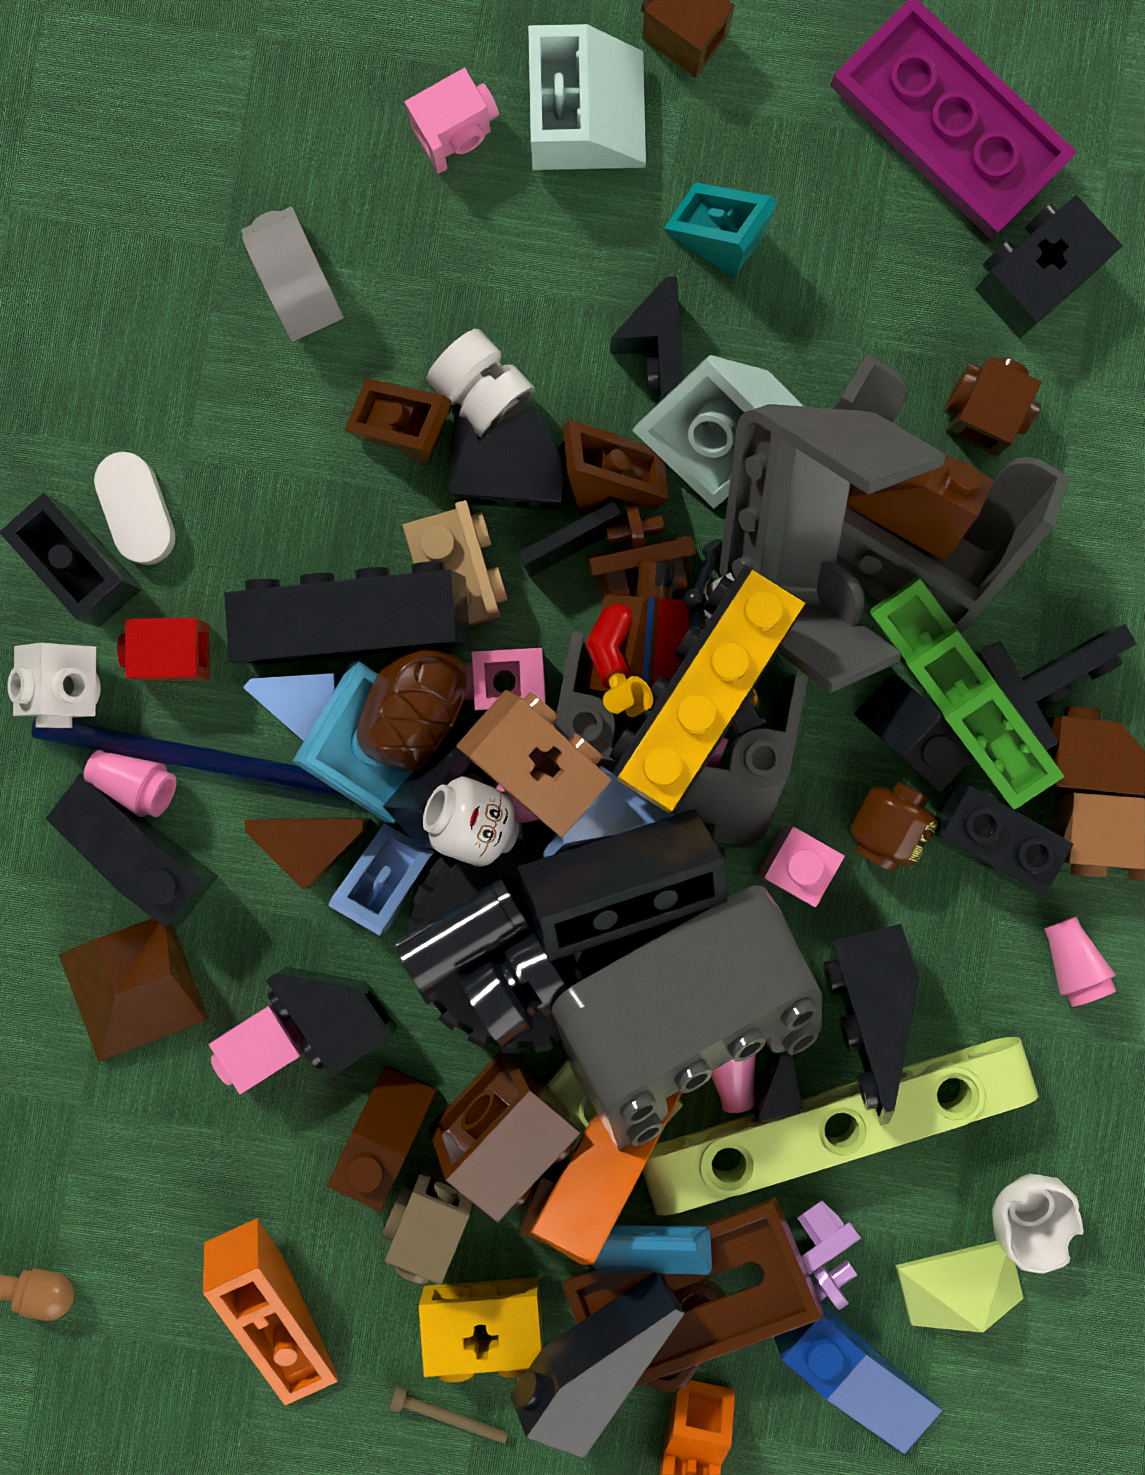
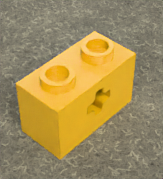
M539 1277L424 1286L419 1302L424 1377L439 1376V1379L444 1382H461L473 1377L474 1373L497 1372L502 1377L516 1378L529 1369L544 1347ZM486 1325L487 1334L491 1335L490 1338L481 1339L478 1329H475V1326Z

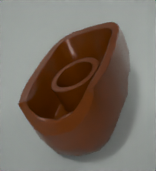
M435 645L415 647L393 654L377 675L362 709L357 726V741L361 750L378 763L395 771L418 770L436 751L460 712L467 688V674L464 664L450 651Z

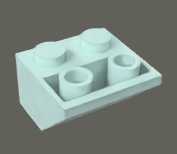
M588 24L528 26L530 127L533 170L645 168L643 51Z

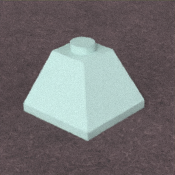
M709 355L636 424L632 431L714 509L728 498L736 430L741 415L746 411L768 404L803 405L768 370Z

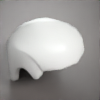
M1036 1174L1021 1176L1001 1191L992 1209L995 1237L1006 1255L1023 1271L1044 1274L1064 1267L1070 1262L1068 1252L1070 1240L1075 1235H1082L1084 1232L1077 1196L1058 1178Z

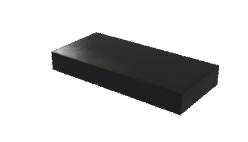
M613 501L518 552L521 563L529 578L607 537L605 527L622 524L621 513Z

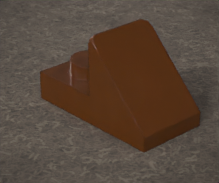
M366 378L344 430L359 440L397 449L419 464L428 466L447 422L452 400L445 395Z
M571 419L563 425L568 477L580 515H586L608 496L654 510L669 499L664 460L648 445Z

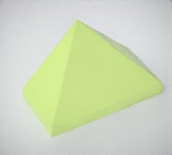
M998 1241L896 1265L908 1319L912 1326L983 1333L1024 1299L1016 1265L1006 1255Z

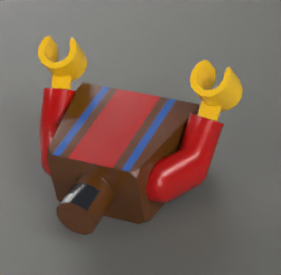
M639 561L637 597L607 595L602 601L600 616L586 639V648L591 657L586 689L606 691L603 696V704L611 713L619 714L626 710V714L634 718L651 708L653 705L651 688L659 676L662 675L671 681L683 662L673 655L692 625L700 630H703L705 627L704 608L701 611L693 612L685 607L684 600L672 599L674 563ZM753 689L755 696L751 698V704L753 707L758 702V696L755 689Z

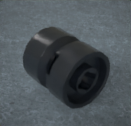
M535 931L507 948L503 963L499 964L489 960L461 978L462 987L475 1012L491 1036L503 1048L532 1030L533 1017L537 1014L548 1019L552 1017L554 1002L563 992L571 987L556 960L548 961ZM529 981V988L521 993L516 984H523Z

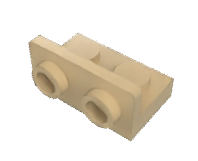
M464 500L455 503L456 509L402 525L413 563L429 561L446 562L447 570L451 569L466 577L469 626L500 618L501 615L497 603L508 599L499 568L495 567L487 570L481 548L492 545L483 513L479 512L471 515L468 503Z

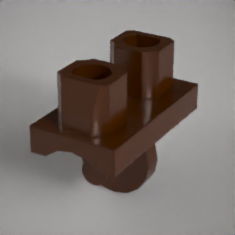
M632 504L624 506L626 523L605 527L609 544L630 540L631 547L587 556L590 574L592 576L597 575L604 597L607 595L637 597L632 568L638 567L639 561L674 563L673 591L690 587V562L688 556L694 555L696 552L693 537H687L686 535L645 544L644 537L665 532L662 516H656L641 520L637 505Z

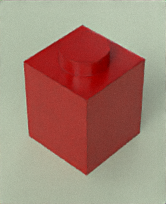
M197 618L125 619V634L119 635L117 655L121 668H126V678L142 682L210 680L209 624Z

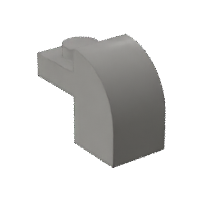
M292 206L283 211L264 213L257 217L252 225L241 229L243 234L242 240L292 342L344 318Z

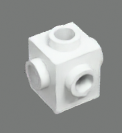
M53 643L14 646V668L11 670L8 678V695L13 702V716L36 717L37 728H72L73 717L95 716V704L98 702L101 692L100 679L96 674V647Z

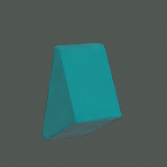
M695 182L665 225L664 230L669 236L733 279H736L767 234L777 203L769 195Z

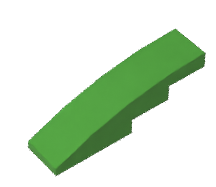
M916 576L870 609L873 618L894 646L902 652L901 655L906 660L907 666L940 708L944 718L1013 810L1065 777L919 576Z

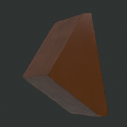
M261 818L245 820V832L303 890L315 886L370 830V818Z

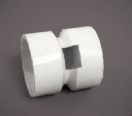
M473 329L455 340L439 356L428 371L426 381L437 394L445 395L452 400L451 405L459 404L461 406L460 417H467L476 435L483 440L501 421L519 414L532 398L535 387L513 364L502 366L500 364L501 351L480 329Z

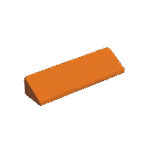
M680 1090L666 1098L668 1114L662 1121L664 1127L682 1094ZM595 1111L530 1233L581 1265L593 1264L661 1133L643 1145L633 1146L631 1143L618 1150Z

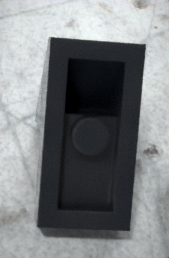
M665 277L614 333L610 344V354L655 352V355L645 356L647 391L657 390L658 404L684 380L677 277Z
M893 672L853 714L940 793L974 758L943 717V713Z

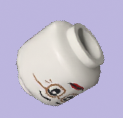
M468 777L452 780L447 786H438L430 796L423 815L424 830L429 832L430 843L435 850L441 854L478 867L492 863L501 853L509 852L514 846L519 833V822L515 819V807L511 797L501 790Z

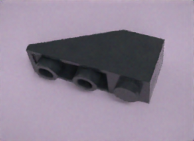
M902 924L835 939L832 941L830 960L823 962L829 991L832 996L841 994L847 1016L840 1017V1026L848 1052L858 1051L864 1073L857 1074V1083L862 1102L867 1111L876 1109L880 1126L889 1124L895 1111L919 984V976Z

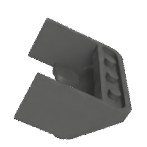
M768 404L746 411L741 415L737 424L718 579L730 572L733 578L736 579L745 564L807 603L777 652L828 692L832 693L900 662L902 653L861 624L864 609L862 585L848 570L836 563L850 483L865 493L871 494L942 467L946 454L875 412Z
M572 631L556 713L559 717L555 721L554 726L567 740L574 733L582 737L603 756L596 766L598 768L602 766L613 773L614 768L618 764L617 761L609 757L613 750L611 746L615 730L614 715L605 708L603 700L600 698L574 692L584 642V633ZM796 673L783 680L774 730L754 729L743 734L733 746L728 770L705 766L674 815L696 809L703 823L715 824L716 841L749 845L765 836L771 825L791 769L808 680L807 675Z

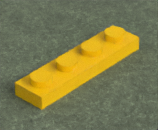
M752 570L619 774L617 781L670 814L803 608L805 602Z

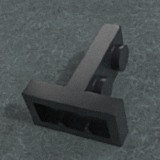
M1126 624L1102 631L1023 677L1020 676L1001 641L984 646L975 651V653L1043 747L1048 750L1059 742L1036 702L1038 701L1042 708L1052 705L1070 695L1073 689L1069 683L1088 673L1091 680L1118 668L1124 663L1119 654L1137 645Z

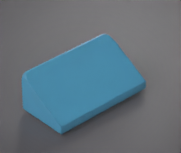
M614 1225L592 1265L595 1269L602 1272H655L662 1274L707 1275L712 1270L710 1229H706V1227Z

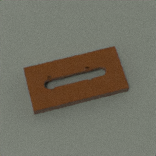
M776 1197L699 1226L710 1229L711 1273L707 1275L658 1273L664 1276L669 1287L674 1291L743 1264L754 1262L762 1267L764 1280L753 1287L744 1288L685 1310V1314L634 1387L823 1318L825 1311ZM593 1267L568 1277L561 1284L576 1322L579 1324L652 1273L602 1272Z

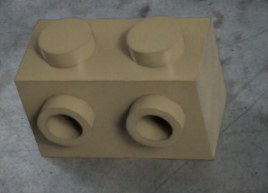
M424 1162L414 1189L411 1190L402 1186L381 1236L392 1241L384 1262L394 1265L396 1273L404 1279L418 1284H426L430 1280L442 1285L473 1204L472 1201L445 1180L442 1169Z

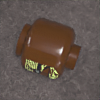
M899 781L893 791L885 787L872 788L850 826V833L854 840L858 842L854 850L873 863L893 872H896L899 865H915L922 856L938 825L935 815L925 808L929 797Z

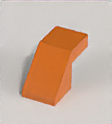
M690 1380L683 1388L674 1392L660 1460L659 1475L721 1474V1465L731 1449L735 1389Z

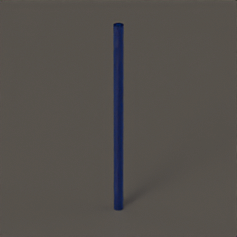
M35 718L32 726V737L35 739L92 750H102L108 753L347 798L298 765L73 722L72 728H37Z

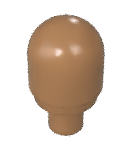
M33 1268L32 1271L24 1269L20 1278L0 1274V1300L12 1302L11 1311L19 1313L20 1317L53 1321L65 1315L73 1304V1284L69 1278L61 1273Z

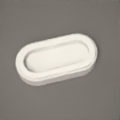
M129 452L111 454L99 464L95 473L94 484L114 543L124 557L141 565L157 564L171 553L175 544V530L156 475L151 466L135 454Z

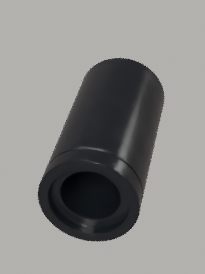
M501 877L400 939L395 945L408 973L419 989L428 996L534 929L514 893Z

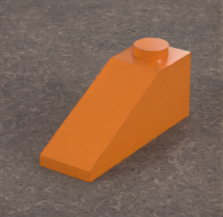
M256 1218L204 1242L203 1294L283 1404L286 1406L338 1382L337 1371L286 1260L259 1219Z

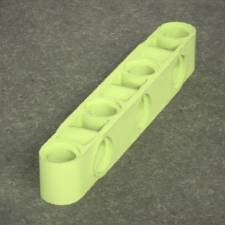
M1018 1037L1000 1038L903 1067L895 1111L889 1124L880 1126L876 1109L868 1111L865 1109L856 1081L801 1098L803 1109L800 1110L801 1113L757 1120L753 1113L656 1144L642 1172L655 1213L663 1216L672 1215L961 1127L968 1123L1030 1104L1039 1095L1021 1039ZM949 1078H958L960 1090L956 1098L949 1103H939L937 1091L942 1082ZM836 1113L850 1114L851 1123L845 1134L839 1137L825 1135V1124L831 1116ZM724 1148H734L742 1154L739 1164L730 1171L717 1170L712 1166L713 1157Z

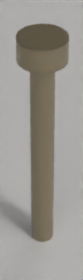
M396 1385L388 1409L400 1413L403 1407L505 1444L508 1432L407 1396L408 1389Z

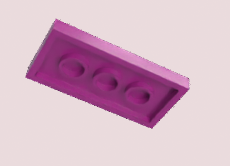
M907 0L833 75L830 84L847 103L991 241L1049 184L1077 153L1070 144L919 0Z

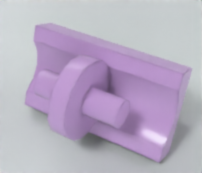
M821 1201L797 1218L816 1245V1247L804 1254L802 1259L809 1275L813 1273L817 1279L813 1285L820 1302L829 1297L836 1308L841 1310L849 1303L840 1287L856 1277L857 1273L848 1260L830 1272L827 1271L824 1265L860 1240L861 1237L850 1222L844 1225L840 1217Z

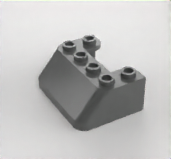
M867 353L832 409L871 411L893 423L905 404L907 388L898 372ZM1022 457L1007 463L994 479L978 517L946 561L846 506L836 563L848 570L860 582L863 590L881 601L916 576H919L960 633H963L972 625L1054 527L1070 477L1037 458ZM850 483L849 493L851 492V490H852V488H853V486H854V485L851 484V483Z
M751 886L727 898V902L709 908L571 986L554 1002L552 1015L576 1079L618 1150H621L631 1143L633 1146L643 1145L658 1136L664 1128L662 1121L668 1114L666 1098L679 1090L681 1093H689L698 1089L711 1078L713 1070L734 1059L735 1062L747 1060L758 1053L765 1043L775 1053L787 1051L790 1055L797 1054L812 1045L818 1038V1033L822 1031V992L779 906L763 886Z

